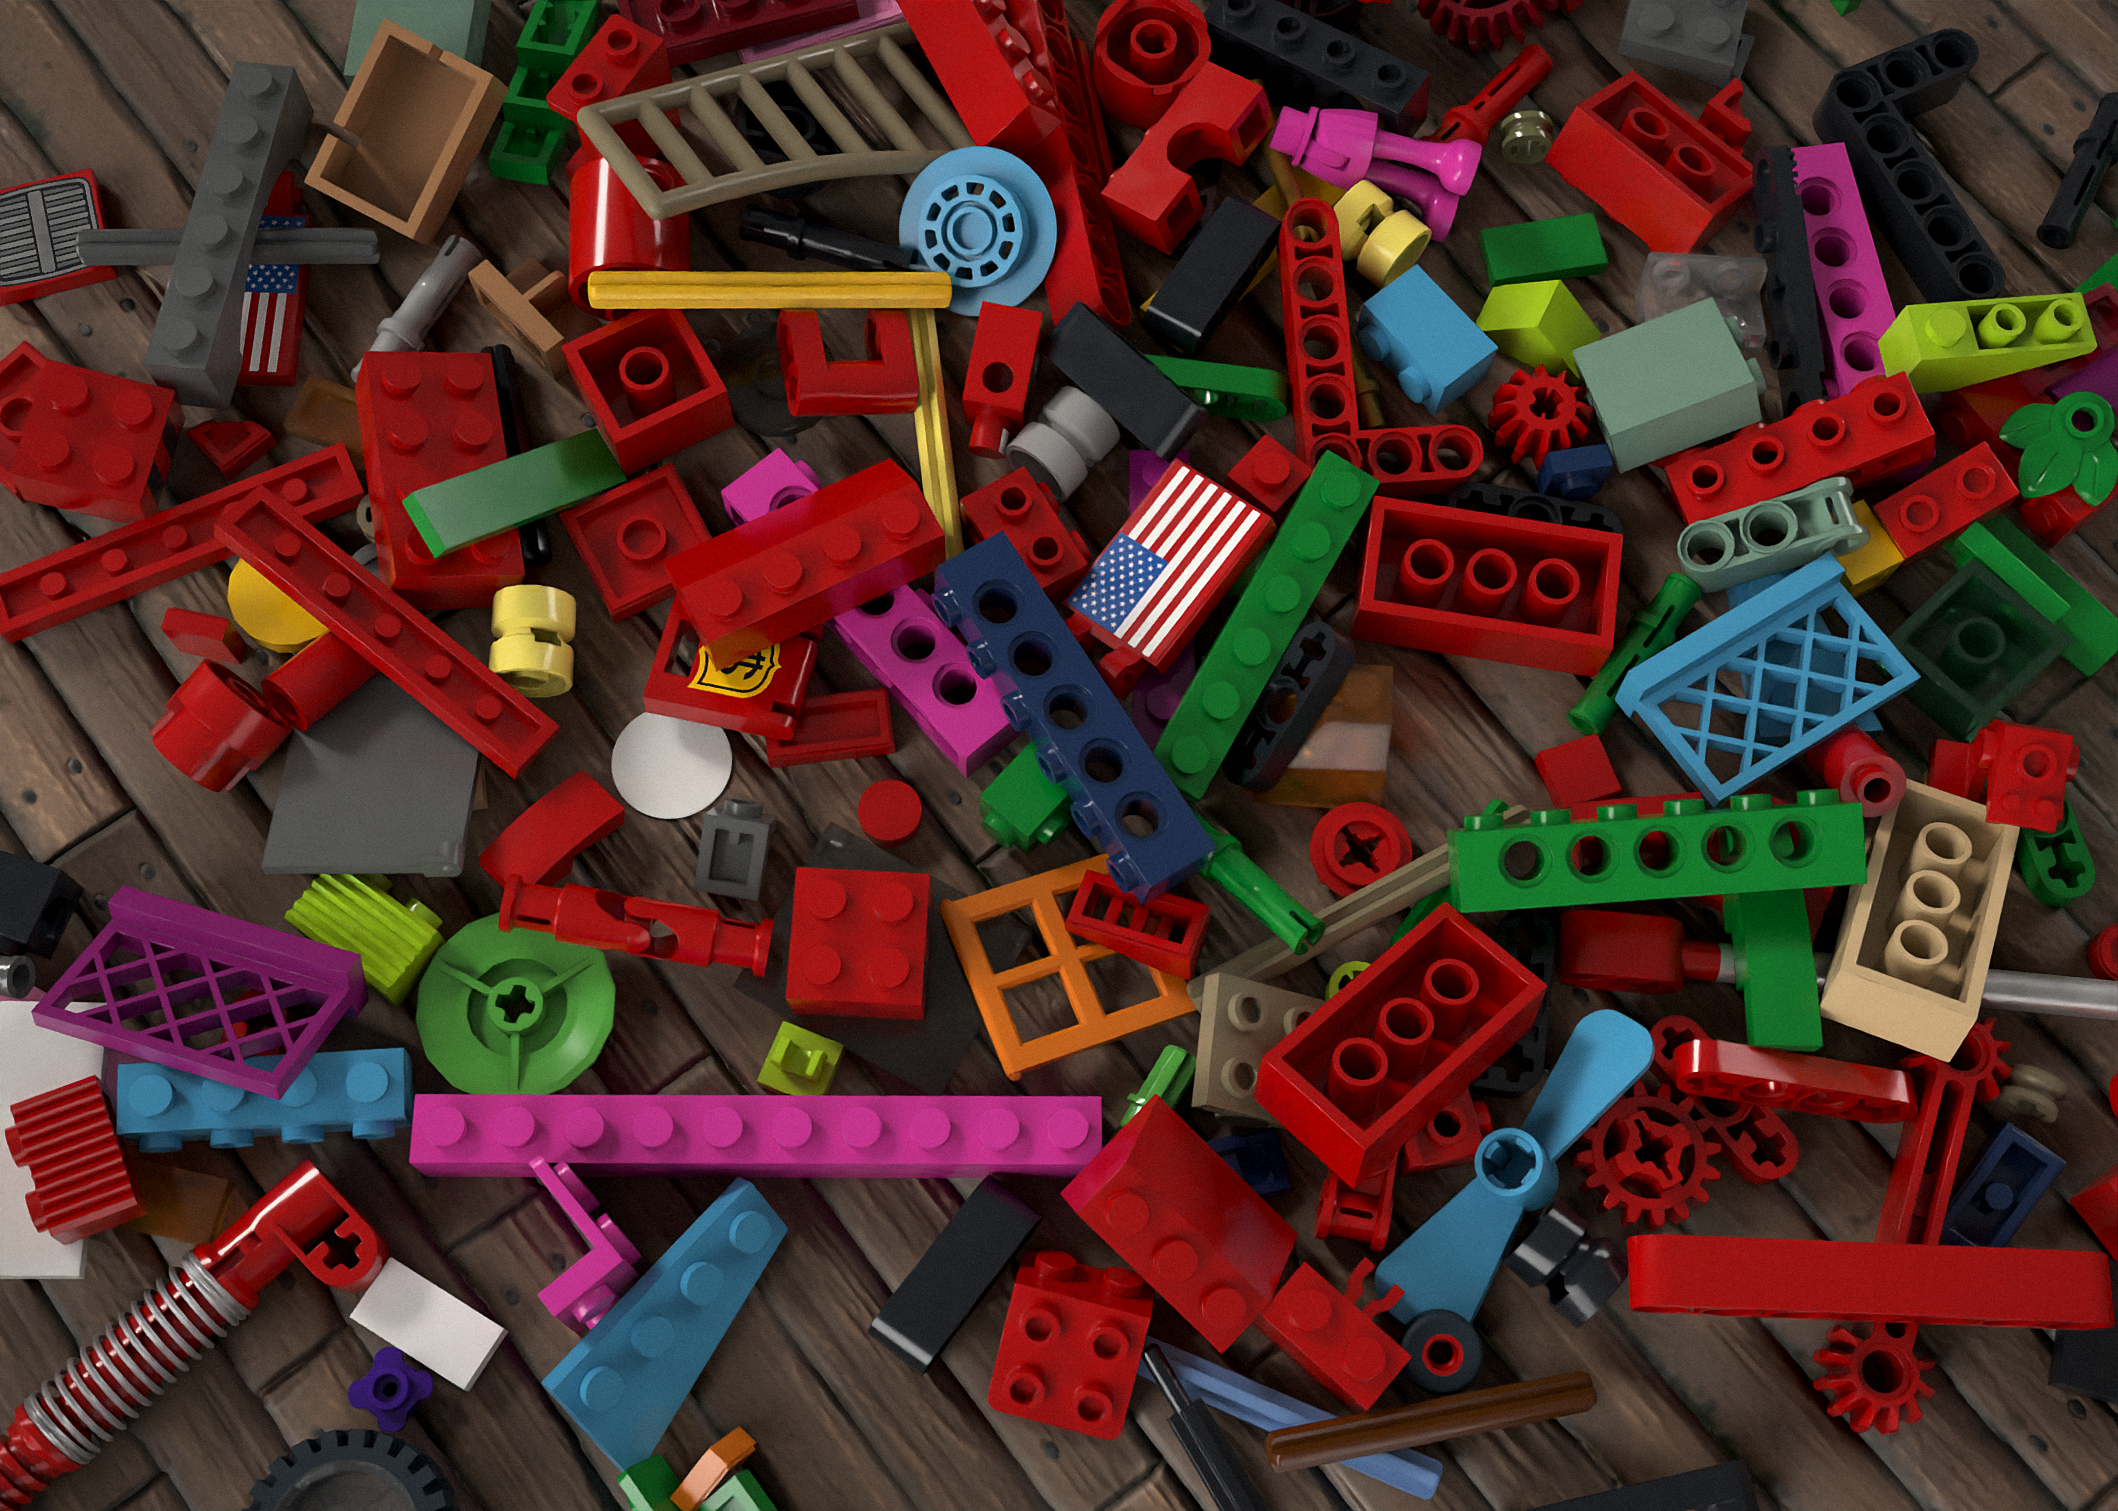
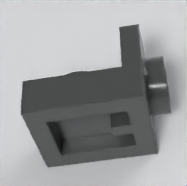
M726 798L724 806L717 805L706 812L693 890L758 901L762 897L771 833L776 830L778 816L763 813L764 804L740 798Z

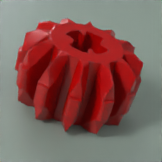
M1543 363L1534 369L1532 376L1519 368L1511 375L1508 384L1502 383L1501 386L1497 387L1492 398L1493 407L1490 409L1487 417V427L1497 431L1494 437L1495 449L1512 447L1514 449L1511 456L1513 465L1523 460L1524 456L1531 457L1536 470L1539 471L1548 452L1584 446L1589 436L1587 427L1593 419L1594 407L1583 403L1587 395L1586 386L1569 387L1567 385L1569 379L1567 370L1554 378L1548 375Z

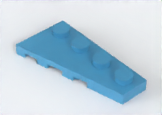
M737 1177L541 1382L546 1390L621 1473L628 1467L650 1457L788 1231V1227L750 1181Z

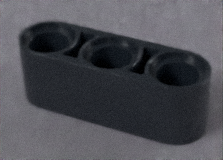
M1233 193L1228 195L1153 297L1144 315L1142 327L1192 357L1198 356L1276 247L1282 221Z
M1080 300L1074 304L1039 347L1041 352L1149 449L1169 463L1210 416L1208 411L1108 322Z
M991 1174L987 1175L884 1305L867 1333L920 1376H923L940 1357L1041 1223L1044 1215Z

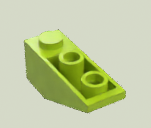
M2081 292L1906 305L1877 342L1887 378L1905 371L1916 394L1959 389L2088 354L2097 347Z

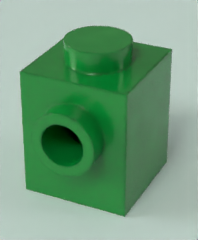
M1032 741L980 795V816L984 819L981 822V826L985 832L1002 847L1009 849L1014 844L1027 856L1040 842L1048 847L1060 837L1072 819L1067 813L1070 811V805L1073 804L1061 782L1053 785L1042 773L1035 758V751L1038 748Z

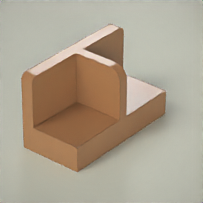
M529 258L505 277L487 259L468 273L479 304L555 382L569 372L561 346L603 327L592 315L585 313L572 302L568 290V278L563 272L556 270L550 274L535 258Z

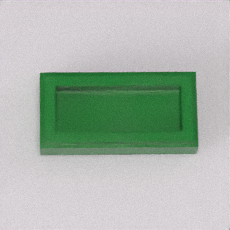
M1593 212L1481 229L1477 239L1491 290L1494 286L1563 280L1602 274L1608 265V259Z

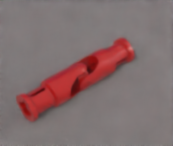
M510 873L501 902L498 928L499 931L510 933L514 927L554 934L555 941L603 950L615 949L632 955L709 968L712 962L752 969L754 976L764 978L775 920L765 918L761 924L721 917L720 911L648 897H629L614 891L569 883L563 889L523 882L521 875ZM657 920L671 929L674 934L658 938L652 937L653 924Z

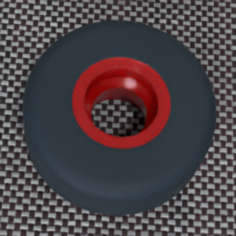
M1431 1309L1419 1313L1407 1323L1399 1338L1398 1344L1412 1356L1402 1369L1410 1381L1426 1393L1437 1396L1459 1393L1475 1381L1483 1363L1481 1339L1475 1328L1464 1317L1453 1311ZM1436 1341H1446L1452 1348V1355L1445 1363H1435L1429 1356V1349Z

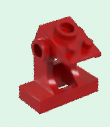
M1994 719L1985 729L1981 728L1978 731L1976 738L1970 744L1936 739L1929 749L1926 785L1985 805V822L2006 824L2054 833L2056 825L2063 820L2065 783H2070L2074 779L2078 769L2079 746L2073 743V735L2062 730ZM1986 778H1988L1987 795H1982V788Z

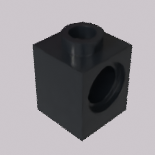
M0 850V955L10 957L16 955L25 956L27 952L51 960L85 888L61 869Z

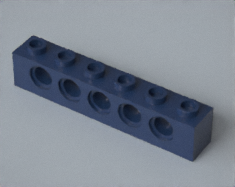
M1003 530L938 565L934 587L935 593L931 594V599L939 617L949 628L956 625L968 642L965 650L971 665L982 679L985 680L991 677L1003 695L1000 698V705L1007 720L1016 731L1021 732L1025 729L1038 748L1035 751V758L1044 776L1053 785L1061 782L1073 801V804L1070 805V810L1077 826L1087 838L1092 839L1096 836L1109 855V858L1106 859V865L1116 885L1124 893L1132 891L1140 904L1144 905L1207 867L1217 847ZM997 607L1007 611L1012 619L1005 623H993L985 619L981 612L988 608ZM1026 658L1035 659L1046 667L1047 672L1038 676L1026 675L1017 668L1015 663ZM1068 710L1080 718L1082 725L1074 729L1061 728L1052 721L1050 715L1055 711ZM1095 762L1105 763L1114 769L1118 778L1108 783L1098 782L1088 775L1085 767ZM1130 815L1141 816L1151 824L1153 834L1147 837L1133 836L1124 829L1121 819Z

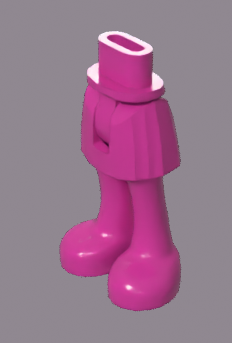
M1283 106L1268 148L1291 155V165L1298 166L1300 162V166L1333 186L1349 191L1360 181L1368 179L1382 191L1394 193L1412 201L1421 210L1422 223L1431 229L1432 235L1430 239L1438 242H1443L1449 232L1456 213L1459 196H1465L1469 190L1482 151L1481 144L1468 139H1458L1450 143H1435L1387 132L1378 128V113L1352 109H1322L1320 111L1319 107L1311 106L1308 114ZM1376 158L1409 163L1434 174L1402 168Z

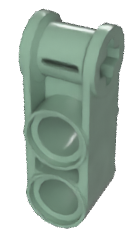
M1833 477L1821 480L1802 490L1767 501H1760L1754 505L1690 524L1680 534L1677 543L1682 574L1692 579L1702 592L1713 593L1811 563L1827 552H1830L1836 558L1862 548L1869 542L1871 537L1867 527L1858 523L1850 500V496L1854 491L1850 479ZM1829 512L1832 513L1833 518H1834V521H1835V524H1833ZM1767 529L1780 530L1786 534L1783 541L1775 546H1763L1753 541L1758 533ZM1705 548L1719 549L1724 553L1723 557L1712 565L1703 566L1692 561L1695 554Z

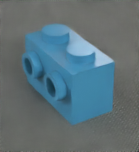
M1418 264L1363 303L1355 334L1358 336V341L1364 352L1371 359L1381 361L1398 378V383L1404 394L1413 402L1422 403L1433 416L1437 415L1487 377L1498 350L1497 345Z

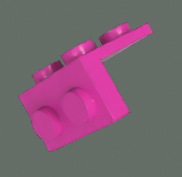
M539 1154L528 1164L595 1247L537 1294L557 1320L579 1335L588 1327L592 1330L640 1280L641 1276L632 1264L642 1256L606 1213L595 1220L591 1212L600 1205L599 1201L564 1160L552 1168Z

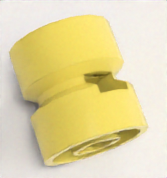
M1366 179L1354 185L1333 209L1336 212L1339 223L1342 260L1350 261L1356 259L1357 272L1381 291L1415 265L1427 247L1432 232L1431 229L1407 210L1393 212V199Z
M542 585L510 586L495 593L492 603L491 631L494 637L499 640L493 642L490 647L489 669L524 697L557 696L569 691L573 686L574 652L572 647L566 643L572 641L575 636L576 601L574 597L563 590Z

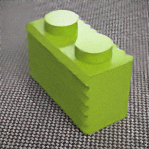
M320 874V877L313 880L311 887L304 890L302 898L295 901L293 908L286 911L284 919L306 939L361 954L366 984L393 1005L399 1007L423 978L437 950L446 943L445 939L437 931L443 921L413 897L403 906L386 892L393 884L382 874Z

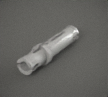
M449 235L436 258L419 278L400 308L396 310L391 318H384L377 327L376 332L379 335L369 351L422 352L425 347L422 341L427 336V333L457 294L461 285L468 277V273L481 261L482 255L479 250L468 240L462 237L458 239L457 235ZM363 358L350 374L355 383L357 382Z

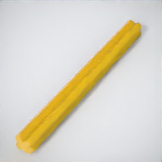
M594 271L589 274L588 299L590 306L595 309L946 308L950 305L952 298V282L950 275L946 272Z

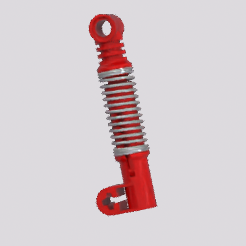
M306 1157L212 1243H198L192 1250H188V1255H182L181 1262L183 1268L178 1266L169 1267L170 1279L165 1277L157 1278V1290L145 1289V1302L141 1300L131 1301L132 1313L122 1311L118 1315L119 1324H106V1335L96 1334L93 1336L94 1347H80L81 1359L71 1357L67 1360L68 1370H55V1381L46 1380L42 1382V1393L32 1392L29 1394V1397L24 1398V1402L15 1409L14 1422L7 1428L9 1436L5 1434L0 1435V1511H22L20 1504L26 1506L36 1498L34 1490L44 1491L51 1484L49 1477L56 1479L63 1472H77L85 1464L90 1463V1459L95 1458L96 1453L101 1452V1445L92 1431L105 1441H114V1434L111 1428L114 1426L119 1430L127 1429V1423L123 1417L128 1415L131 1418H138L139 1410L136 1407L138 1403L144 1406H152V1399L149 1393L153 1391L157 1395H163L165 1389L161 1382L167 1380L169 1383H176L177 1376L174 1370L179 1368L181 1371H189L190 1366L186 1359L191 1356L195 1360H201L202 1353L198 1348L202 1345L207 1348H214L215 1343L211 1336L215 1333L220 1337H227V1331L223 1325L229 1322L232 1326H238L239 1320H245L246 1315H250L251 1311L260 1304V1291L297 1257L314 1276L327 1285L350 1293L367 1291L391 1257L389 1244L383 1234L332 1179L309 1157ZM346 1212L350 1216L334 1232L339 1237L357 1246L355 1253L360 1261L352 1269L341 1264L344 1260L342 1253L324 1241L311 1252L308 1249ZM48 1387L59 1391L61 1396L52 1397Z

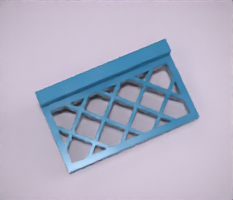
M1827 552L1629 670L1614 699L1629 718L1637 714L1640 715L1714 809L1730 800V796L1740 794L1910 689L1921 678L1839 582L1845 569L1830 552ZM1832 605L1849 625L1847 639L1814 632L1816 614ZM1803 623V630L1794 628ZM1777 640L1801 645L1798 669L1764 662L1766 644ZM1812 648L1846 654L1843 678L1810 672ZM1754 652L1753 660L1745 658ZM1857 657L1880 661L1894 679L1883 686L1855 681ZM1723 670L1751 675L1748 699L1714 693L1716 674ZM1762 677L1796 684L1794 708L1759 702ZM1704 682L1703 690L1694 689ZM1807 687L1841 693L1839 713L1831 717L1806 712ZM1853 696L1862 698L1852 704ZM1673 700L1701 705L1698 730L1674 726L1660 708ZM1711 708L1745 714L1746 721L1743 740L1708 733ZM1757 717L1792 724L1789 744L1780 748L1754 742ZM1803 726L1813 728L1802 735ZM1689 744L1696 745L1695 751ZM1706 748L1741 755L1739 774L1721 785L1704 764ZM1752 757L1763 759L1751 766Z

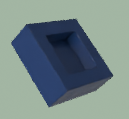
M1608 444L1548 452L1535 478L1539 494L1575 501H1582L1595 495L1600 491L1613 467Z

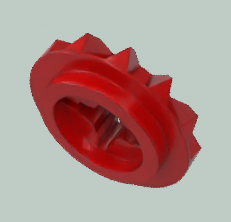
M1353 802L1330 810L1320 819L1311 836L1308 860L1312 862L1317 874L1318 884L1326 885L1341 900L1412 862V845L1405 827L1391 812L1374 804ZM1347 839L1349 841L1352 840L1359 847L1367 843L1371 845L1377 840L1380 841L1369 859L1373 869L1370 867L1366 868L1361 862L1354 863L1353 865L1347 864L1344 867L1341 866L1350 850L1346 842Z

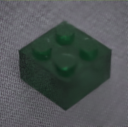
M1974 558L1888 637L1921 676L1913 687L1902 694L1957 742L1970 744L1976 738L1981 728L1985 729L1994 719L2001 720L2048 676L2073 642L2070 637ZM1875 660L1872 668L1888 682L1893 680L1892 675L1880 661Z

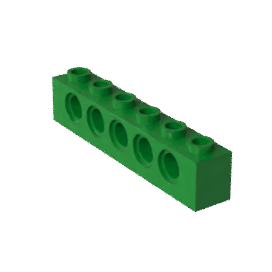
M1838 789L1797 791V803L1772 805L1771 794L1730 796V808L1705 810L1704 799L1663 801L1664 813L1638 815L1637 804L1596 806L1597 818L1571 820L1570 809L1530 811V823L1504 825V814L1467 815L1463 816L1464 828L1446 829L1452 907L1460 913L1868 884L1862 803L1839 800ZM1791 821L1799 831V844L1791 855L1781 857L1775 848V834L1783 824ZM1725 826L1732 834L1733 849L1726 859L1714 862L1707 852V840L1715 829ZM1659 831L1667 842L1666 856L1658 865L1646 867L1639 855L1640 844L1646 835ZM1593 836L1601 847L1600 861L1592 870L1579 872L1572 862V850L1580 839ZM1527 841L1535 852L1534 866L1527 874L1520 877H1512L1505 868V854L1514 843Z

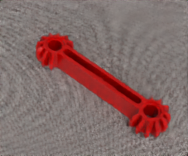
M1987 1017L1980 1022L1975 1021L1956 1051L1961 1059V1070L1951 1067L1947 1062L1896 1043L1891 1044L1906 1055V1057L1894 1063L1893 1070L1910 1073L1913 1076L1918 1113L1904 1121L1874 1242L1939 1244L1973 1099L1986 1104L1997 1098L2000 1090L1996 1082H2002L2009 1078L2013 1070L1998 1058V1056L2010 1050L2012 1042L2002 1039L1994 1040L1990 1034L1995 1029L1997 1018ZM1854 1321L1852 1331L1841 1325L1830 1327L1825 1335L1831 1348L1815 1350L1814 1355L1811 1357L1818 1365L1828 1369V1375L1814 1379L1812 1387L1817 1391L1831 1389L1835 1395L1829 1402L1826 1413L1836 1417L1849 1412L1851 1430L1858 1433L1869 1431L1874 1424L1881 1435H1888L1898 1432L1900 1420L1907 1424L1918 1422L1923 1414L1916 1400L1932 1399L1937 1392L1930 1384L1920 1379V1373L1932 1370L1936 1362L1927 1357L1916 1359L1912 1352L1919 1324ZM1866 1357L1874 1359L1883 1370L1884 1385L1880 1392L1873 1390L1863 1377L1862 1365Z

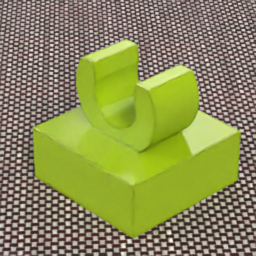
M783 1021L756 1082L759 1087L778 1095H827L845 1054V1046Z

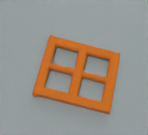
M1107 853L959 900L951 901L944 899L940 903L939 911L1005 1075L1012 1081H1018L1022 1073L1187 1017L1197 1011L1187 993L1185 979L1148 966L1160 997L1107 1015L1105 1014L1085 964L1117 954L1118 952L1095 942L1077 947L1072 933L1065 930L1066 919L1057 897L1078 891L1086 869L1111 876L1106 865V859L1109 858ZM1030 906L1051 956L994 974L975 923ZM1125 906L1124 912L1130 924L1135 909ZM1150 917L1144 933L1155 936L1160 921ZM1058 973L1079 1024L1022 1043L1002 991Z

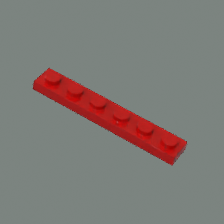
M342 441L1 573L0 634L11 644L236 556L237 554L214 537V523L260 484L311 525L358 508L366 492L346 445Z
M262 484L257 486L214 523V537L513 779H516L558 736L560 725Z

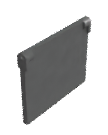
M372 677L307 730L302 731L294 727L261 864L264 874L424 873L425 877H455L460 875L463 870L482 753L389 677Z

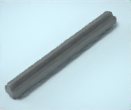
M258 228L249 265L376 264L381 259L382 243L378 231L374 228ZM82 229L78 231L76 236V254L82 264L86 266L174 265L185 229Z

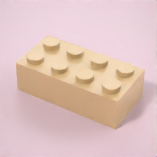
M1906 778V790L1899 804L1890 812L1878 817H1871L1864 838L1868 884L1851 885L1819 1000L1820 1016L1949 1063L1978 1017L2020 827L1985 822V805Z

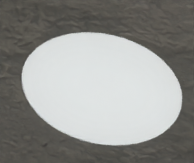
M645 712L631 721L616 741L611 761L613 780L625 801L643 814L662 819L687 817L709 806L725 788L732 768L730 743L721 727Z

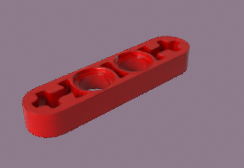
M1710 1039L1686 1042L1676 1047L1673 1051L1676 1087L1685 1093L1874 1124L1902 1122L1914 1117L1918 1113L1914 1078L1909 1073Z

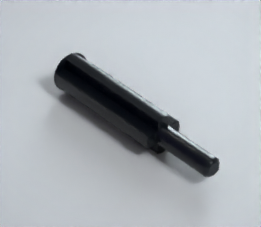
M1152 1343L1145 1347L1141 1358L1174 1412L1166 1420L1220 1511H1268L1202 1398L1199 1397L1191 1401L1158 1344Z

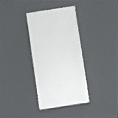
M0 1001V1279H84L89 1237L79 1239L72 1244L63 1245L51 1237L49 1231L38 1233L31 1220L25 1200V1194L35 1190V1183L31 1177L28 1165L18 1168L7 1145L5 1129L15 1125L10 1105L96 1075L106 1085L109 1048L36 1026L31 1011L39 1003L37 1001ZM70 1002L65 1010L79 1013L107 1005V1003Z

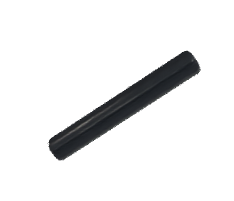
M508 345L485 346L481 349L480 353H491L508 459L532 450L514 356ZM545 517L518 527L524 567L532 568L549 563L552 559V552Z

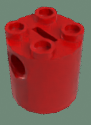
M598 151V159L588 162L575 171L570 182L568 290L572 302L585 313L613 322L639 309H595L591 307L588 299L589 274L594 271L691 272V211L663 220L652 219ZM634 155L662 192L688 185L671 162L664 163L657 159Z

